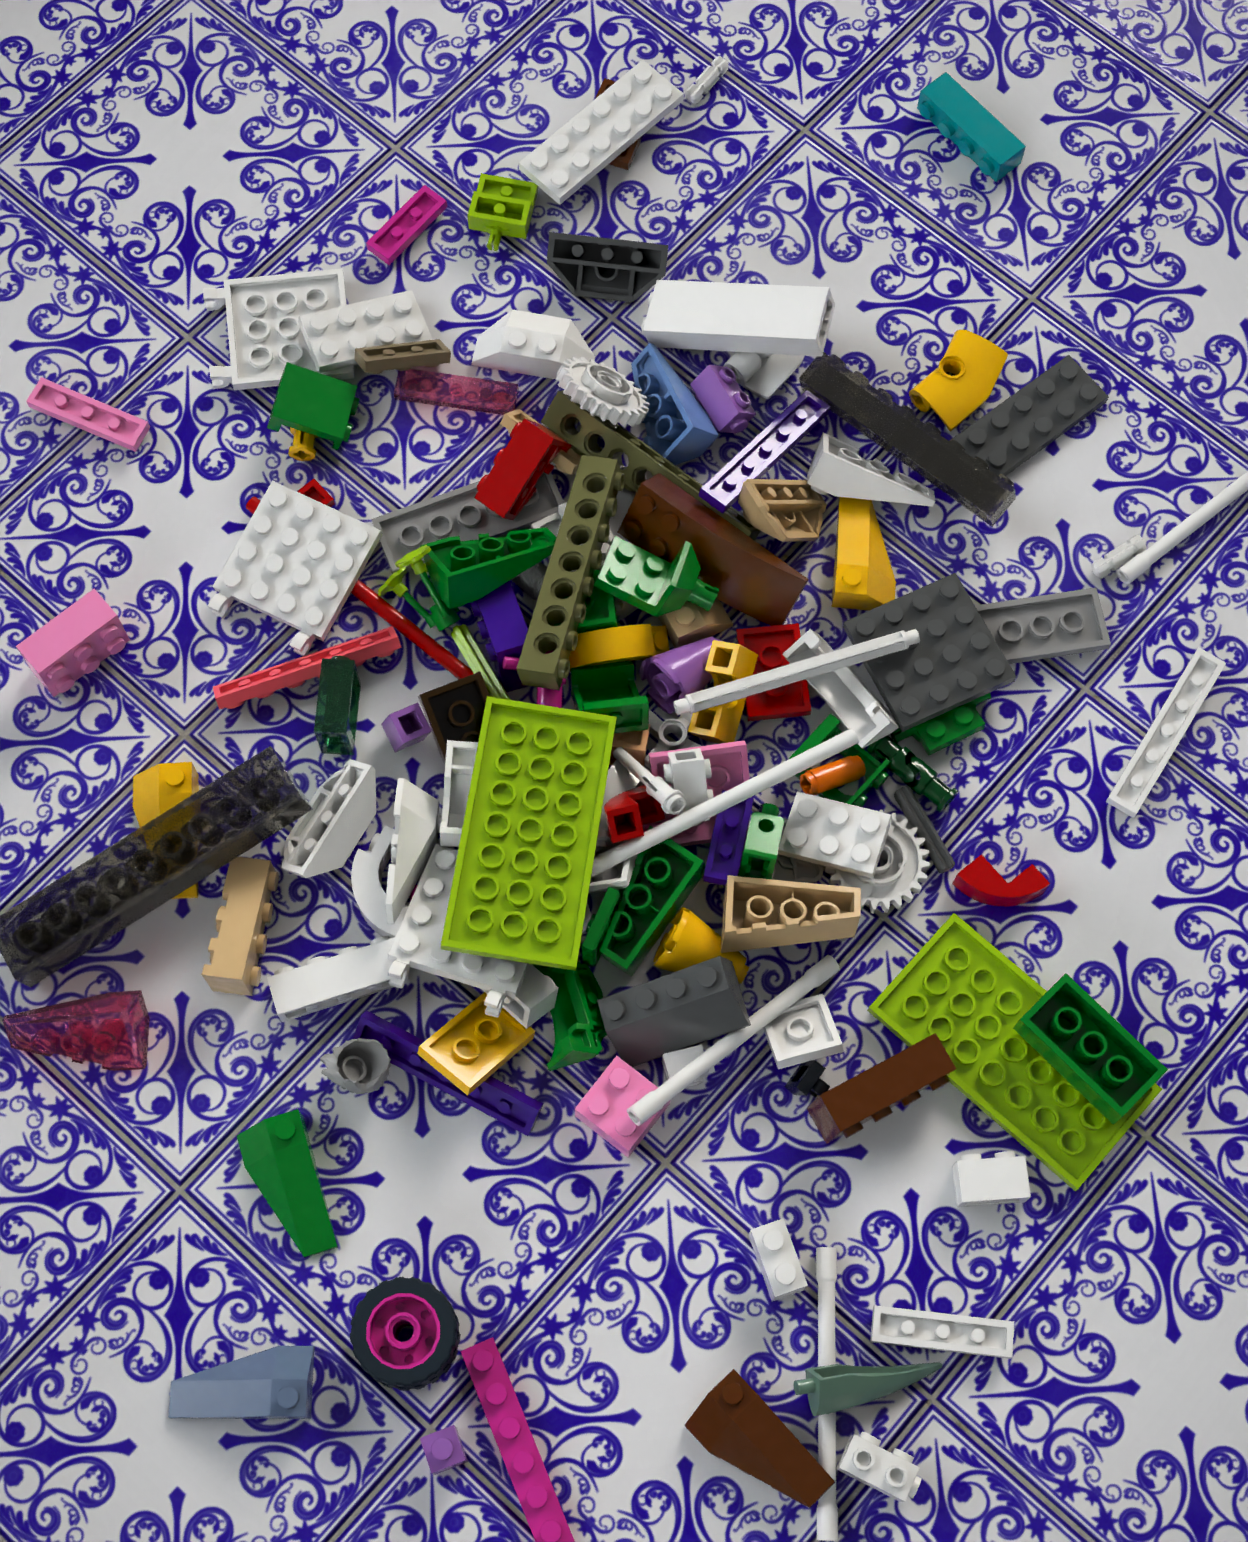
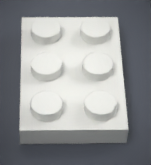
M797 791L779 844L778 853L779 855L874 878L892 816L888 813Z

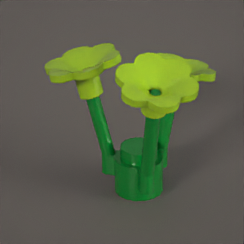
M424 545L417 550L407 553L403 558L395 562L396 567L400 569L393 573L378 589V595L382 597L387 592L393 591L399 598L403 597L426 620L430 628L436 626L438 631L441 632L461 620L457 614L460 610L458 607L449 609L441 600L426 573L428 572L426 564L422 559L431 551V548ZM405 566H411L415 574L420 575L434 600L435 605L429 608L432 613L431 615L408 593L409 589L402 583V579L407 573Z

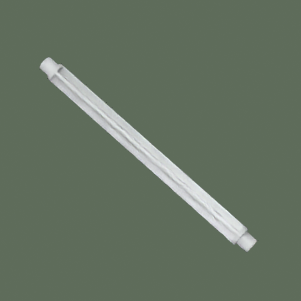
M916 629L907 632L904 630L687 694L685 698L673 701L677 715L686 712L692 714L908 649L910 645L920 642L919 633Z

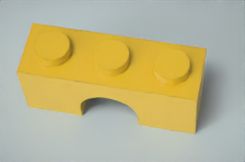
M713 640L705 671L712 675L714 686L753 675L758 654L741 644ZM746 697L693 713L688 732L708 742L718 744L734 742Z

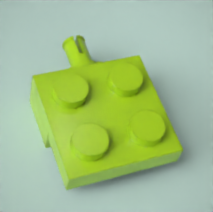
M481 173L477 191L473 193L467 215L469 229L489 233L490 236L486 247L491 251L492 248H494V251L499 249L501 236L526 239L538 194V185L533 182Z

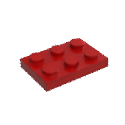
M799 623L736 629L737 644H741L758 654L753 675L790 664L782 654L801 637ZM805 679L746 697L747 722L811 715L812 710L807 680Z

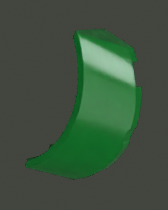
M577 962L576 971L532 964L542 974L549 976L555 985L559 987L555 1007L550 1010L554 1024L555 1044L551 1060L547 1063L548 1070L553 1071L594 1058L602 1050L601 1043L607 1034L597 1000L603 998V993L592 971L586 963L581 964Z

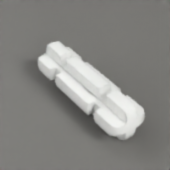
M721 56L716 57L711 62L712 66H708L694 81L696 84H691L686 90V99L693 104H697L704 97L702 94H707L720 79L718 76H723L728 70V61Z
M1135 535L1127 540L1128 544L1124 542L1104 555L1105 559L1101 557L1093 562L1091 565L1093 574L1102 579L1111 573V569L1115 571L1131 560L1134 554L1136 556L1147 549L1145 539L1140 535Z

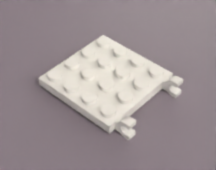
M343 268L224 280V288H203L204 302H206L207 311L218 310L223 305H226L231 366H209L213 389L224 388L232 383L234 390L279 386L287 362L318 372L299 326L298 319L299 315L347 305ZM353 365L320 372L339 380L355 378Z
M272 480L212 587L219 593L213 596L208 607L213 610V614L225 619L232 602L237 600L300 630L292 639L290 646L294 648L293 651L295 653L305 656L308 654L315 638L324 642L383 534L381 530Z
M435 844L388 953L389 961L393 962L388 971V976L391 977L389 983L391 986L403 989L410 968H415L489 991L484 1005L487 1006L485 1014L498 1018L506 996L516 999L529 963L441 950L442 935L458 850Z

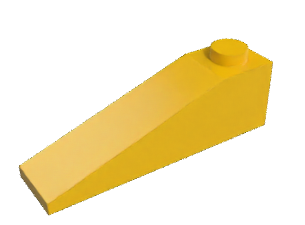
M839 497L831 607L870 611L895 599V577L872 500Z
M192 762L160 763L133 776V809L165 900L198 898L199 775Z

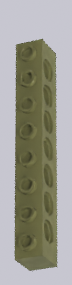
M564 390L557 392L541 423L547 426L550 431L572 445L571 449L581 456L618 459L620 470L625 474L624 488L631 492H637L640 484L646 481L645 474L647 470L651 472L652 477L660 473L754 541L756 540L761 531L749 524L743 514L731 506L722 514L698 496L701 487H703L702 484L618 423L613 425L610 420L602 421L598 416H591L587 410L580 409L579 403L571 402L572 397L563 394ZM576 418L581 423L580 432L575 429L574 423ZM599 436H602L605 441L603 450L598 445ZM623 453H625L629 459L627 467H625L622 463L621 458Z
M581 456L516 668L522 685L560 690L562 680L566 679L569 675V656L571 651L576 650L578 644L577 629L579 623L582 624L585 620L587 596H591L593 593L595 569L599 570L601 566V548L603 543L608 542L610 534L609 521L611 517H615L617 512L616 497L618 491H622L625 484V474L620 470L618 459ZM554 650L552 653L545 654L548 651Z

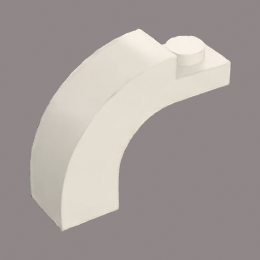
M385 825L381 834L376 833L372 838L369 846L371 853L358 848L352 864L351 883L355 900L365 921L380 936H388L391 939L396 936L408 906L404 905L394 924H387L386 893L382 888L381 882L384 869L391 858V835L395 834V829Z

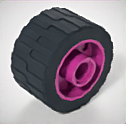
M396 1277L393 1280H385L379 1283L377 1287L370 1289L366 1293L364 1299L358 1303L354 1317L352 1316L350 1342L353 1345L354 1350L352 1351L355 1358L360 1362V1366L377 1382L389 1388L409 1391V1389L418 1390L430 1383L433 1384L439 1380L442 1374L449 1370L452 1361L457 1356L461 1334L459 1333L460 1325L454 1309L441 1291H438L431 1283L423 1282L419 1278ZM406 1326L413 1327L414 1333L408 1341L400 1342L398 1340L400 1330Z

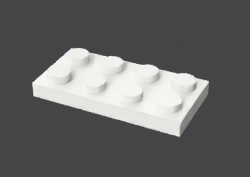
M412 290L299 315L298 319L318 373L358 364L354 360L356 348L433 340Z

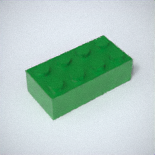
M1066 973L1013 1027L1027 1043L1113 1125L1168 1070Z

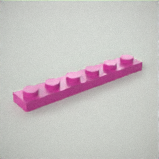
M489 1338L460 1351L535 1542H575L494 1338Z

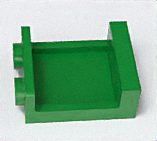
M287 362L280 379L267 428L279 432L281 425H285L333 441L332 448L338 450L342 441L348 442L352 425L348 424V419L350 415H355L359 404V398L355 397L357 385Z
M632 661L570 669L571 696L577 711L617 717L614 734L648 730L649 702L646 696L639 695L634 681V665Z

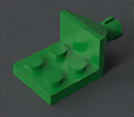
M616 535L609 545L593 585L655 617L681 609L686 601L709 611L719 592V588L712 587L698 578L701 568L691 543L685 541L672 563H669Z

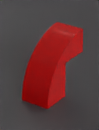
M645 785L618 794L604 806L612 843L644 836L642 825L665 819L661 804L647 793Z
M981 854L956 875L952 884L962 893L978 902L1007 907L1024 904L1039 897L1046 891L1050 882L1031 864L1011 882L1007 883Z

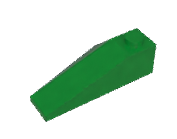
M548 528L510 531L507 537L499 538L489 537V533L478 534L479 540L460 541V536L448 537L424 544L430 546L431 551L423 559L439 597L451 609L481 599L550 556L557 537Z
M296 1109L264 1119L238 1134L237 1139L245 1169L304 1258L338 1248L307 1128L301 1112Z

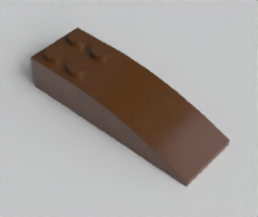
M660 473L640 484L617 533L632 544L669 563H672L685 541L691 543L701 568L698 578L712 587L719 588L716 599L770 626L784 625L809 580Z

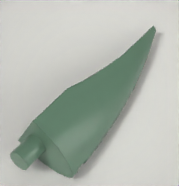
M940 1362L899 1366L833 1364L805 1369L806 1379L795 1380L793 1386L796 1395H808L813 1416H819L865 1404L895 1393L939 1370L943 1364Z

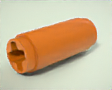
M858 755L844 757L807 770L800 776V786L804 793L810 795L829 791L859 780L860 777L865 775V764Z

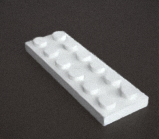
M641 60L519 162V170L561 205L682 103L684 93L647 62Z

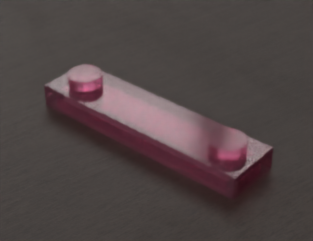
M416 369L399 370L394 398L401 401L504 415L515 410L519 386L515 383Z

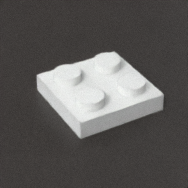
M823 994L798 1000L763 1028L778 1069L843 1052L842 1041Z

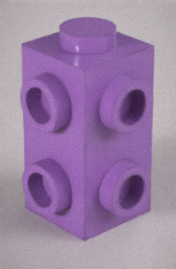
M708 365L690 383L695 392L696 400L704 407L715 429L719 432L739 433L747 428L748 422L756 415L751 406V399L739 387L734 372L726 366Z

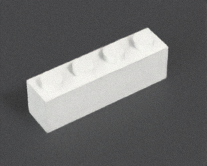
M388 936L379 937L372 940L370 945L359 949L356 946L347 947L340 950L338 955L327 959L324 956H319L308 960L306 965L295 969L292 966H287L276 970L274 975L267 977L276 1012L281 1022L395 987L390 985L391 977L388 976V971L393 963L389 961L388 953L395 937L391 939ZM407 975V979H406V982H405V983H409V982H410V981H409V978H408V975Z

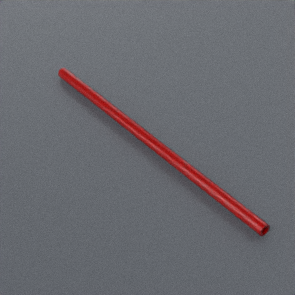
M255 496L247 502L246 509L254 514L261 500ZM357 580L351 591L355 597L457 679L473 674L468 666L362 581Z

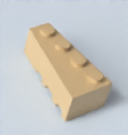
M231 856L222 891V898L227 901L226 906L218 908L215 919L216 930L219 932L218 938L211 937L208 952H210L211 965L204 964L201 974L212 991L252 996L254 986H259L261 979V967H258L259 955L265 954L267 946V935L263 933L265 923L271 922L273 904L269 903L271 891L277 890L279 874L275 872L271 860Z
M728 875L723 901L721 953L855 937L861 916V888Z

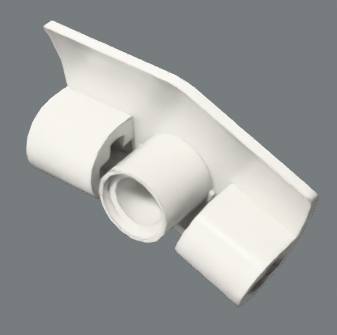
M735 352L724 366L734 372L738 384L765 399H770L801 365L805 356Z

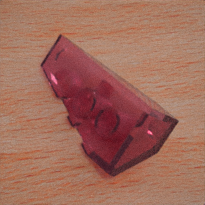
M141 990L109 992L6 1015L2 1019L10 1046L14 1049L45 1056H51L53 1053L72 1057V1062L83 1064L85 1060L102 1064V1069L111 1071L145 1069L147 1066L150 1018Z

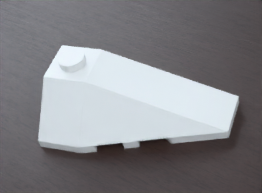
M823 432L807 474V484L811 485L810 487L813 491L822 495L829 493L837 497L933 507L935 495L932 489L903 473L897 472L895 475H892L883 462L876 458L867 461L858 455L860 449Z
M398 778L394 802L395 834L391 835L392 864H389L385 901L387 924L395 923L424 871L434 846L438 842V833H440L442 814L439 812V800L405 778Z

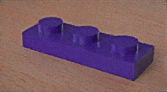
M754 796L717 814L703 882L726 886L728 875L738 876Z

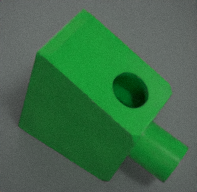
M764 803L760 805L759 812H752L738 876L772 879L785 820L778 816L779 808L776 805Z

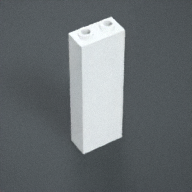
M657 280L654 292H651L649 295V309L647 316L642 320L641 328L648 342L654 344L657 348L822 357L835 303L829 287Z

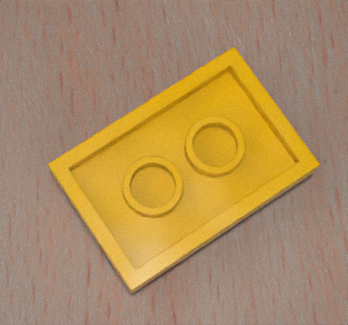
M485 992L419 1046L417 1052L421 1058L467 1096L532 1041L536 1032L530 1026L526 1029L503 1008L498 1018L486 1015L485 1010L487 1006L484 1005L487 994Z

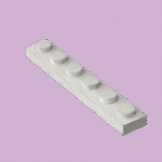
M1198 647L1107 798L1106 802L1132 818L1136 816L1226 665V662Z

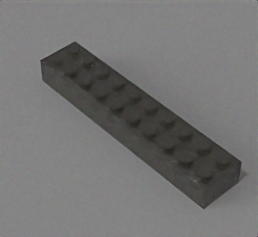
M269 746L0 915V952L14 979L32 987L313 809L282 757Z

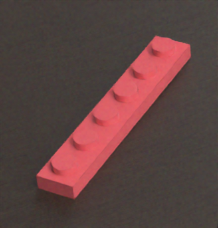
M391 626L213 686L215 699L219 710L223 708L233 709L241 706L246 700L255 697L266 698L271 696L276 690L285 687L295 688L301 686L305 680L314 677L325 678L332 675L335 670L344 667H358L370 658L390 656L395 650L402 647L394 627Z

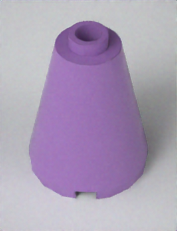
M707 637L648 657L642 661L640 665L641 680L647 679L651 688L646 691L660 709L671 714L675 711L673 701L685 698V695L701 691L713 679L712 675L705 671L713 640H722Z

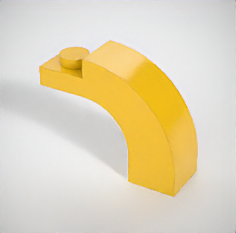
M638 624L579 633L576 650L571 651L569 656L570 669L607 663L645 660L648 657L669 651L666 626Z

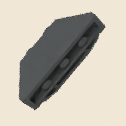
M549 232L547 264L574 296L634 302L655 285L657 280H661L665 276L669 245Z

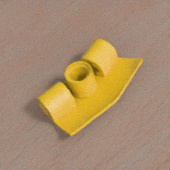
M957 330L939 366L910 390L909 397L912 403L923 412H927L932 408L948 430L952 431L988 400L1008 354L994 343L967 330ZM945 372H951L955 374V376H950Z

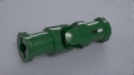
M888 735L868 746L867 751L870 754L875 753L883 761L888 759L890 761L888 769L899 776L918 795L923 794L937 806L936 810L940 813L946 809L958 794L956 788L951 789L937 777L938 773L920 758H917L906 746L902 748Z

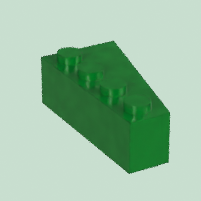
M670 838L639 853L635 860L629 885L623 890L621 902L614 913L600 948L604 959L632 977L703 877L706 867L704 861Z

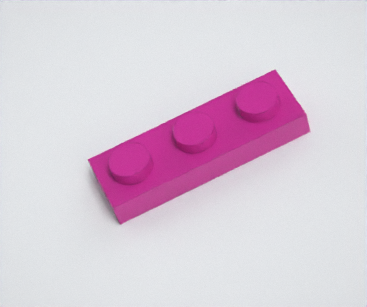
M424 185L366 242L367 250L390 265L447 208V201Z

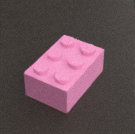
M93 589L19 643L16 648L31 671L51 695L55 697L59 693H64L71 689L75 681L84 674L95 671L99 667L100 662L108 656L119 653L130 639L117 614L100 594Z

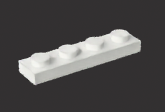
M873 1306L870 1340L872 1343L1008 1359L1013 1356L1014 1321Z

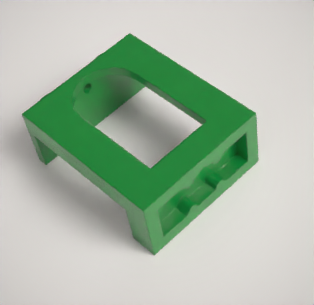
M830 713L789 759L842 733L839 729L840 720ZM855 744L839 754L843 757L858 755L863 760L866 769L864 775L866 782L854 795H846L837 788L818 794L820 797L863 807L869 799L866 794L873 787L878 790L889 777V774L886 773L890 764L888 759L881 764L858 744ZM810 767L796 774L795 776L800 780L801 774H804L807 770H810L812 768Z

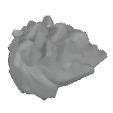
M358 1038L346 1040L341 1046L334 1047L332 1054H324L320 1058V1061L327 1067L321 1073L327 1076L328 1080L341 1086V1088L356 1094L371 1093L379 1090L383 1086L384 1081H387L389 1068L391 1067V1059L388 1056L387 1049L383 1047V1044L374 1039Z

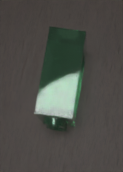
M333 656L331 659L322 658L314 733L323 754L354 755L361 682L355 661L344 656Z

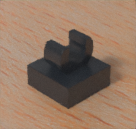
M816 1060L801 1063L785 1085V1088L794 1095L807 1096L809 1093L816 1098L827 1092L830 1088L826 1082L819 1078L826 1068Z

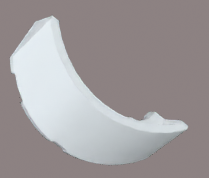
M809 629L782 655L791 664L834 650L818 633ZM850 666L806 679L836 713L847 729H854L859 739L858 745L862 749L889 735L898 728L897 723L890 717L887 709Z

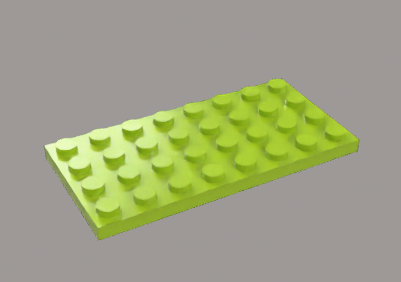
M487 696L442 935L441 950L576 971L617 717Z
M953 913L869 1006L867 1011L909 1047L936 1033L956 1067V1070L948 1075L950 1083L1076 1191L1160 1093L1162 1088L1155 1083L1113 1125L1013 1029L1020 1018L1047 991L958 915Z

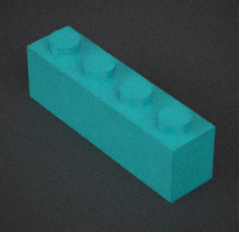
M947 72L920 91L917 105L920 114L925 119H929L944 137L949 138L956 144L963 155L973 160L983 174L989 175L997 182L1021 164L1026 146Z

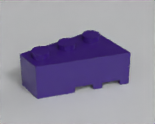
M508 581L481 599L470 602V607L474 618L480 617L481 621H477V626L481 639H487L488 643L485 644L489 661L490 663H495L500 682L505 691L511 692L528 686L522 685L517 670L503 669L504 656L520 658L528 628L512 585Z

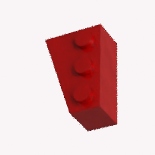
M525 418L512 429L510 433L511 440L505 449L502 448L496 454L493 460L494 467L488 475H485L477 485L478 492L474 497L502 518L509 520L516 518L537 491L534 486L543 472L547 475L552 472L554 466L550 463L561 450L567 453L572 446L545 426Z

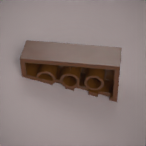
M935 1033L819 1095L806 1109L824 1141L828 1144L842 1135L848 1138L864 1129L862 1124L872 1118L875 1122H878L893 1113L891 1108L901 1102L904 1107L922 1097L919 1092L930 1086L932 1091H935L949 1083L948 1075L955 1071L956 1067Z

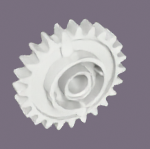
M572 356L571 359L566 358L565 362L563 361L557 372L556 380L559 381L558 386L564 389L563 394L571 396V402L579 403L580 409L587 410L591 416L600 417L602 421L607 419L613 425H616L618 422L623 427H626L627 424L634 427L635 424L640 425L649 411L650 403L646 401L647 397L641 394L642 390L634 387L635 383L628 381L625 378L626 375L620 374L615 368L605 366L604 363L597 364L593 359L587 361L582 356L580 359Z
M894 812L891 814L892 821L880 856L884 860L885 865L877 867L874 878L825 867L826 873L834 874L829 880V885L838 884L839 886L861 888V909L864 905H869L870 911L873 914L877 906H881L884 913H888L890 904H893L899 910L902 906V899L911 903L913 899L911 892L919 894L922 889L919 883H925L928 877L922 871H926L930 867V863L923 860L928 857L929 850L920 849L924 844L925 838H915L914 836L918 828L907 829L908 819L906 818L901 822H896V813Z

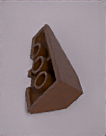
M734 1369L707 1394L684 1425L710 1454L723 1459L744 1473L752 1475L808 1508H811L835 1483L769 1406Z

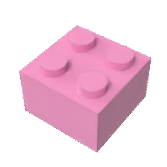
M616 1055L575 1107V1117L629 1158L670 1105V1101L646 1122L637 1126L628 1116L627 1109L658 1087Z

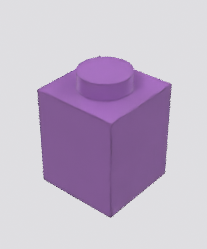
M418 702L389 714L381 724L395 753L423 741L432 732Z
M452 1425L420 1438L431 1474L436 1475L468 1462L456 1426Z

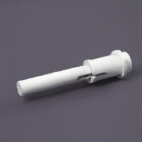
M622 747L614 750L613 757L646 786L647 793L661 804V808L665 813L676 815L684 809L686 800L680 790H674L662 777L653 776Z

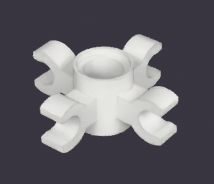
M649 710V732L658 737V744L650 753L701 746L687 738L692 714L686 712L681 714L678 719L662 721L655 713ZM674 733L681 739L677 742H669L664 737L667 734ZM648 754L647 757H646L645 760H644V761H646V764L644 765V767H646L647 769L650 770L649 754Z

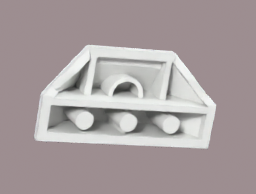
M511 310L478 336L472 365L556 380L557 372L566 358L571 359L574 356L580 359L582 356L587 361H590V359L595 361V356L571 319Z
M350 759L344 764L343 769L335 772L318 788L286 838L282 869L295 875L309 878L344 866L376 815L375 768L372 765Z

